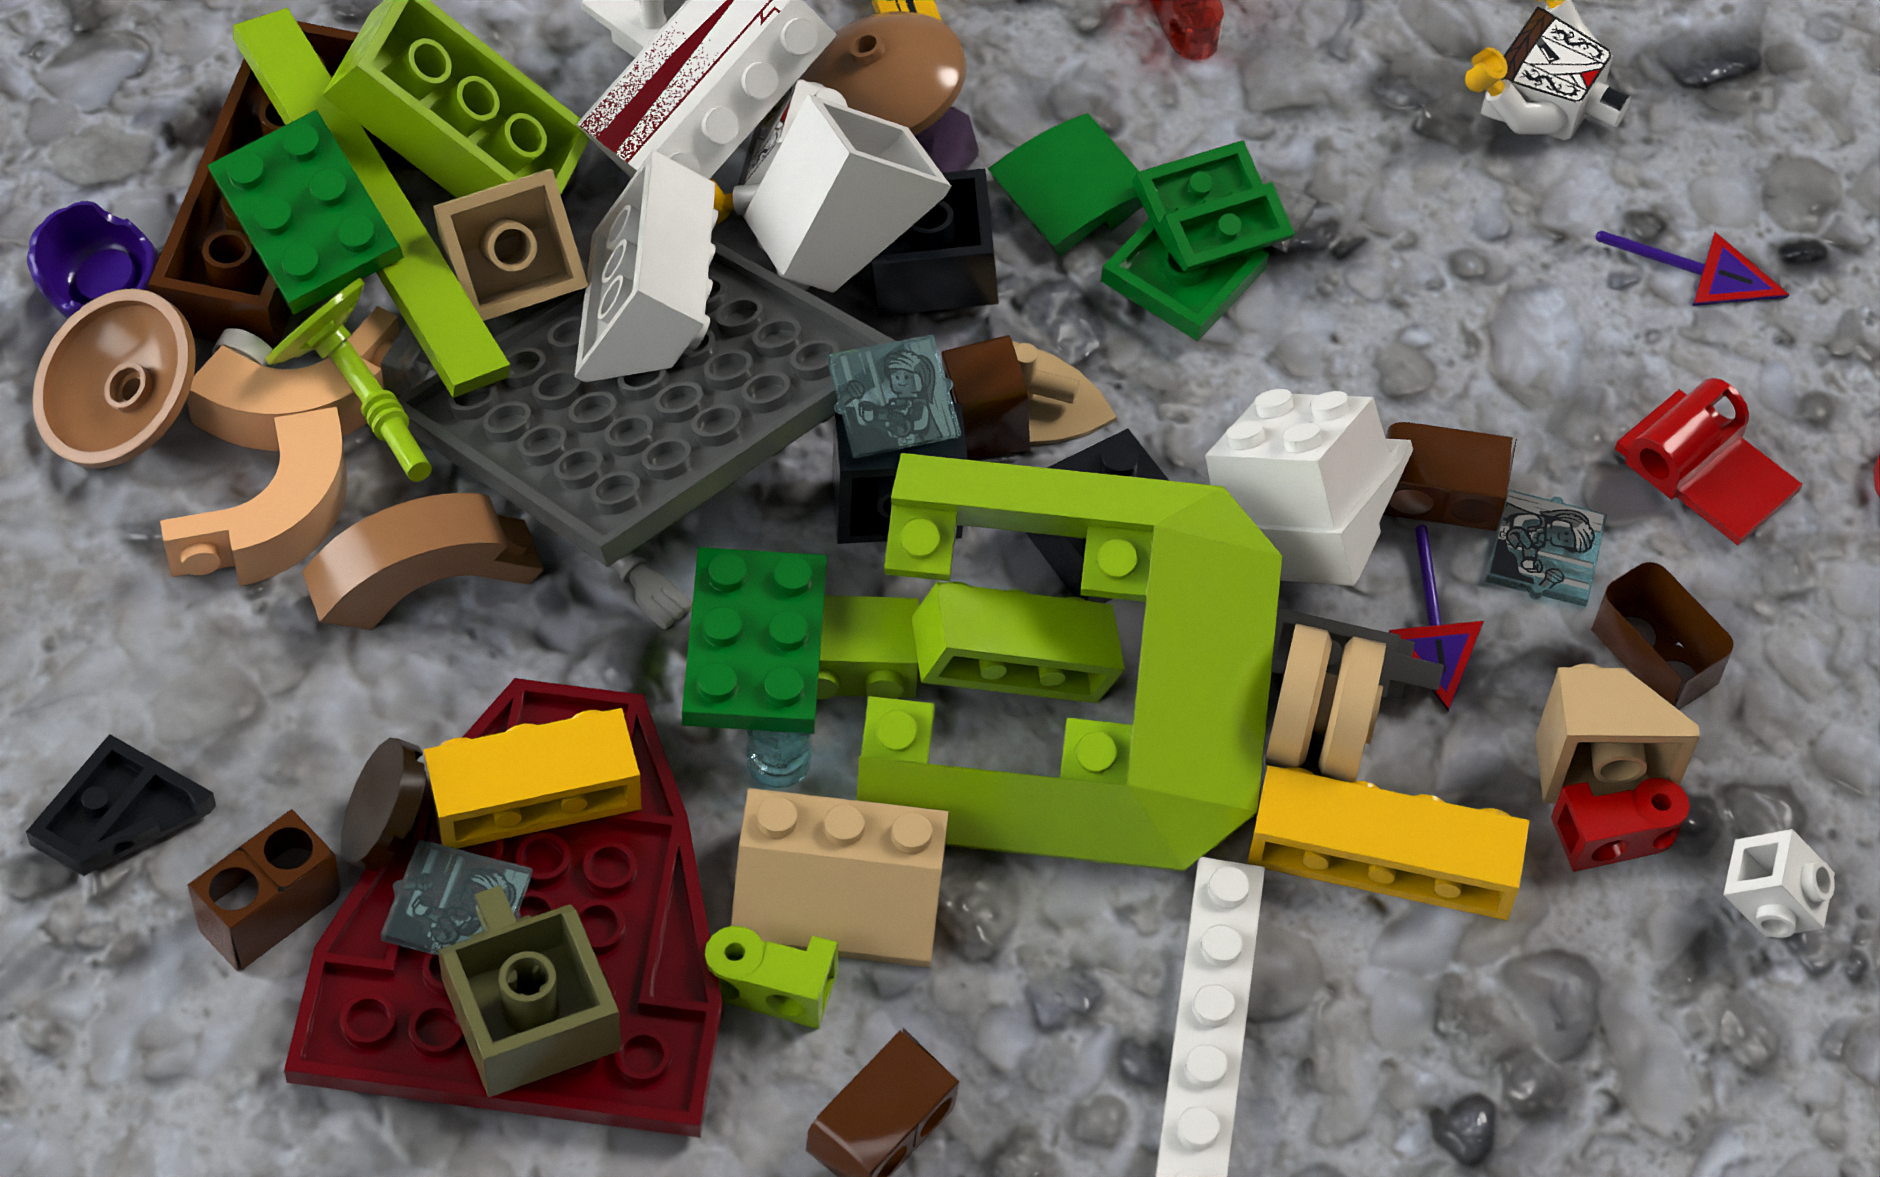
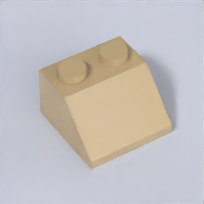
M550 168L433 206L442 255L483 321L589 287L553 169Z
M1595 664L1558 667L1535 735L1543 803H1556L1563 786L1588 782L1594 797L1626 790H1635L1642 781L1649 778H1665L1680 786L1700 738L1698 724L1625 668H1601Z

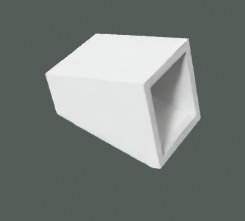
M808 94L743 217L757 237V245L768 254L777 268L776 274L803 290H808L812 286L834 293L935 207L946 196L951 185L908 127Z

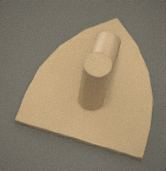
M1012 341L1028 394L1030 445L1057 444L1084 437L1117 420L1116 415L1101 391L1079 370L1057 356L1037 349L1032 344Z

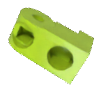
M729 926L714 933L706 944V965L708 971L718 977L723 1002L819 1029L839 972L838 942L812 935L808 948L804 951L770 941H762L753 930L744 926Z

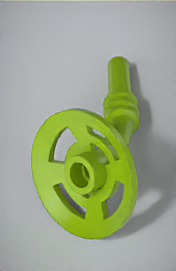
M358 278L298 326L266 356L265 360L269 365L284 363L294 357H301L312 350H315L322 359L329 356L361 400V413L375 436L388 443L408 478L413 482H420L430 475L432 467L408 429L409 417L394 393L383 390L352 344L347 340L351 334L343 325L353 312L365 286L362 279Z

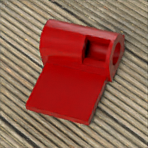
M1706 379L1688 395L1678 389L1619 439L1615 446V450L1626 457L1625 464L1669 499L1678 498L1737 546L1792 499L1803 485L1742 438L1749 422L1747 404L1741 394L1722 379ZM1724 396L1734 406L1736 413L1734 419L1722 416L1714 408V405Z

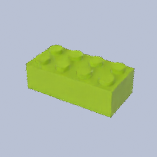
M384 0L369 14L322 94L456 198L550 168L553 169L561 195L590 140L576 126L581 118L430 0Z

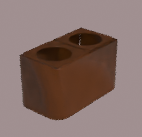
M1010 335L942 351L946 404H962L968 460H979L1030 451L1028 394Z
M1397 422L1388 427L1386 439L1411 440L1413 451L1383 515L1491 531L1497 530L1507 499L1516 447L1515 441L1511 454L1512 437L1411 422Z
M1645 562L1636 566L1607 586L1591 631L1636 678L1678 710L1720 683L1734 646L1730 634L1665 567L1654 562ZM1625 617H1637L1651 625L1656 635L1653 647ZM1666 661L1682 662L1691 667L1696 673L1694 677L1685 682L1679 698H1677L1682 678Z
M290 809L187 884L199 931L237 972L238 968L233 941L243 970L332 904L338 898L341 889L335 853L293 809ZM291 848H304L312 853L303 865L294 869H280L270 864L271 861ZM252 875L257 879L258 892L249 905L237 910H227L215 904V902ZM277 885L280 886V887H288V888L285 889L284 891H282V892L280 893V892L278 891Z
M903 1027V1030H900L816 1117L808 1130L806 1152L837 1177H891L911 1156V1153L952 1112L956 1102L959 1080Z

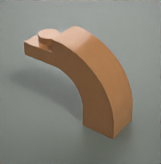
M447 493L406 501L364 518L331 540L311 560L302 573L319 622L373 630L403 597L431 582L455 576H480L530 585L544 568L525 520L497 515L489 495Z

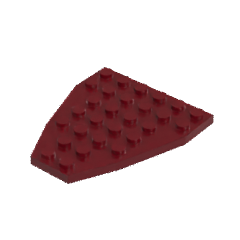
M514 678L463 737L475 739L503 733L520 724L542 725L566 720L587 710L604 712L622 708L640 773L641 809L443 851L426 778L422 802L409 834L407 833L403 840L394 837L386 849L395 853L393 855L395 857L390 863L377 871L365 869L314 947L284 1068L287 1083L701 1138L722 1019V997L718 977L708 971L705 961L706 944L710 939L688 816L644 695ZM431 852L440 854L431 875L436 885L435 889L428 895H423V898L429 899L434 904L435 909L439 910L458 859L465 860L466 863L446 911H449L451 908L461 910L462 907L459 901L464 893V882L468 880L472 872L479 870L487 871L488 867H490L489 872L498 873L502 877L505 871L529 877L514 915L516 919L528 915L534 917L569 904L576 909L619 1011L620 1051L488 1098L444 987L439 954L386 939L402 897L408 900L405 910L407 915L416 892L404 894L406 887L416 886V883H408V881H415L422 877ZM451 857H453L448 872L445 876ZM480 872L485 878L494 882L489 876ZM478 875L472 876L473 878H481ZM424 878V887H427V878ZM428 879L429 886H431L433 884V881L431 879ZM422 880L418 881L419 887H423ZM470 885L462 900V904L469 909L464 908L463 912L478 917L476 911L477 904H473L470 899L476 903L475 896H472V893H479L484 890ZM421 900L422 902L428 904L425 907H432V905L428 901ZM434 911L432 917L442 919L443 914ZM454 912L449 913V917H451V914L454 917ZM459 912L457 913V917L462 919L467 916ZM414 918V921L423 928L424 936L428 938L433 925L424 919L418 920ZM468 918L465 922L468 923L471 918ZM457 920V923L462 924L464 921ZM440 922L445 933L451 936L456 934L449 922ZM474 925L467 932H461V938L471 939L470 935L478 933L481 927ZM433 932L436 940L441 937L442 932Z

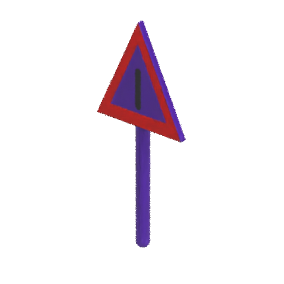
M1598 231L1595 235L1596 240L1600 243L1701 275L1692 306L1788 298L1790 295L1717 232L1713 234L1705 264L1605 231Z
M1420 524L1415 528L1429 626L1389 630V633L1400 635L1401 639L1415 642L1412 653L1413 658L1444 665L1439 690H1431L1449 712L1484 621L1442 625L1428 529L1425 525Z

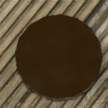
M388 738L376 748L367 760L354 785L343 821L341 853L346 863L363 869L377 871L390 863L395 857L393 856L395 853L386 849L394 837L403 840L406 834H409L422 802L426 771L425 763L417 761L423 755L420 746L398 738Z

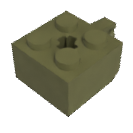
M501 885L476 893V911L483 931L470 935L471 939L439 949L438 954L444 987L488 1098L620 1051L619 1011L576 909L569 904L534 917L528 915L516 919Z

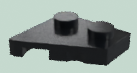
M109 734L27 829L26 834L32 847L85 876L210 814L216 807V802L212 791Z

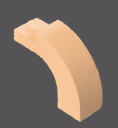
M377 306L347 340L352 344L384 390L383 378L389 377L397 369L402 359L403 347L401 345L398 316ZM222 345L194 375L187 397L190 419L193 425L226 442L257 450L280 451L274 417L337 407L342 437L351 434L367 423V420L361 413V400L330 357L307 367L277 369L260 365Z
M337 407L274 417L280 450L279 466L270 484L250 501L228 509L160 520L172 577L188 574L206 575L217 569L235 566L239 587L249 585L288 570L311 554L324 541L340 516L347 493V465Z

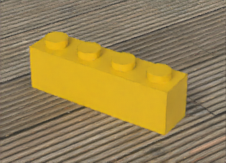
M1267 765L1247 864L1262 866L1271 871L1508 921L1520 888L1530 820L1512 817L1499 809H1474L1445 803L1442 799L1432 795L1420 794L1412 796L1383 790L1366 781L1345 782L1317 776L1304 768H1279Z

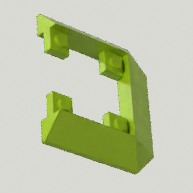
M901 453L891 495L892 508L884 565L885 575L950 581L957 525L1086 538L1081 595L1146 602L1134 719L1132 725L1066 718L1059 778L930 764L929 756L935 713L934 703L868 696L862 751L858 762L856 801L949 811L945 846L1185 872L1200 857H1204L1253 818L1258 812L1282 555L1225 487Z

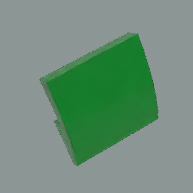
M1088 113L1067 120L1038 134L987 168L993 180L1059 257L1101 224L1105 223L1112 231L1143 207L1132 184L1139 170Z
M1244 140L1139 171L1132 181L1136 193L1157 234L1184 272L1293 239L1295 235L1273 182L1263 184Z

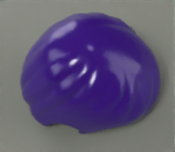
M80 201L56 210L46 217L33 231L29 240L27 265L33 282L41 294L68 319L85 304L106 293L122 289L149 291L148 283L160 256L151 241L130 220L114 216L92 201Z

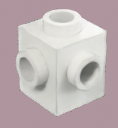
M1793 829L1735 839L1723 895L1766 938L1789 937L1794 933L1824 929L1829 900L1834 894L1835 872Z

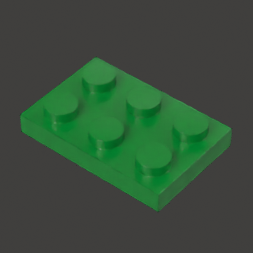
M317 109L207 165L212 178L293 315L339 292L358 278L364 279L404 258L398 241Z
M698 547L682 703V726L815 734L827 555Z

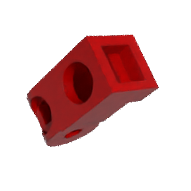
M1649 778L1642 781L1635 790H1626L1596 797L1593 796L1588 782L1563 786L1550 817L1572 871L1577 872L1659 854L1668 850L1676 841L1681 825L1687 818L1690 804L1684 790L1675 782L1665 778Z

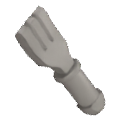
M632 552L611 565L620 574L619 577L622 582H631L635 588L637 604L662 629H667L675 621L681 619L684 614L692 610L691 599L682 593L663 574L648 569L643 557L637 556Z

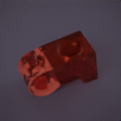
M1149 0L1166 38L1177 54L1191 60H1203L1211 57L1218 50L1224 18V8L1219 0Z

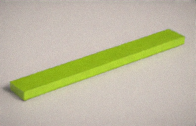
M288 7L234 24V42L285 125L316 109L318 110L398 241L404 258L377 271L376 274L452 398L509 377L510 363L363 127L322 95L332 78Z

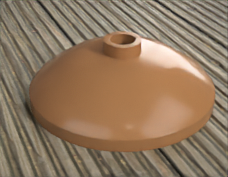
M883 12L858 19L836 31L837 36L799 77L800 80L816 82L826 88L838 91L846 100L847 107L908 127L915 136L934 124L955 102L964 84L966 58L956 34L940 20L914 12Z
M122 289L95 298L68 318L47 346L40 361L33 388L35 422L41 437L50 449L76 465L88 468H105L122 464L142 454L167 432L177 419L187 400L195 370L196 352L193 334L187 320L178 308L153 292L141 289Z

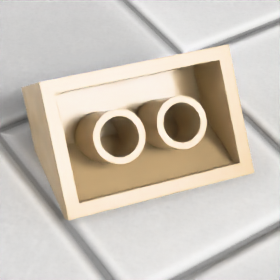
M748 788L738 849L731 926H744L753 930L762 941H770L804 951L807 950L813 935L838 942V957L931 968L949 811Z

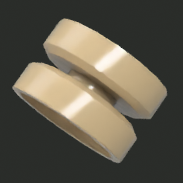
M1296 623L1264 764L1281 768H1300L1306 761L1312 733L1324 735L1318 761V768L1322 777L1345 782L1356 781L1364 746L1371 743L1383 691V686L1379 685L1386 643L1353 636L1344 646L1337 675L1326 672L1332 646L1328 630Z

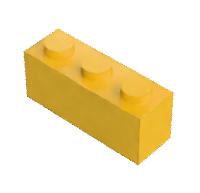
M622 708L604 712L587 710L566 720L542 725L520 724L503 733L475 739L465 737L453 738L439 746L423 749L428 787L443 851L641 809L640 773Z

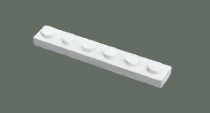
M1200 857L1198 860L1155 1177H1227L1265 867Z

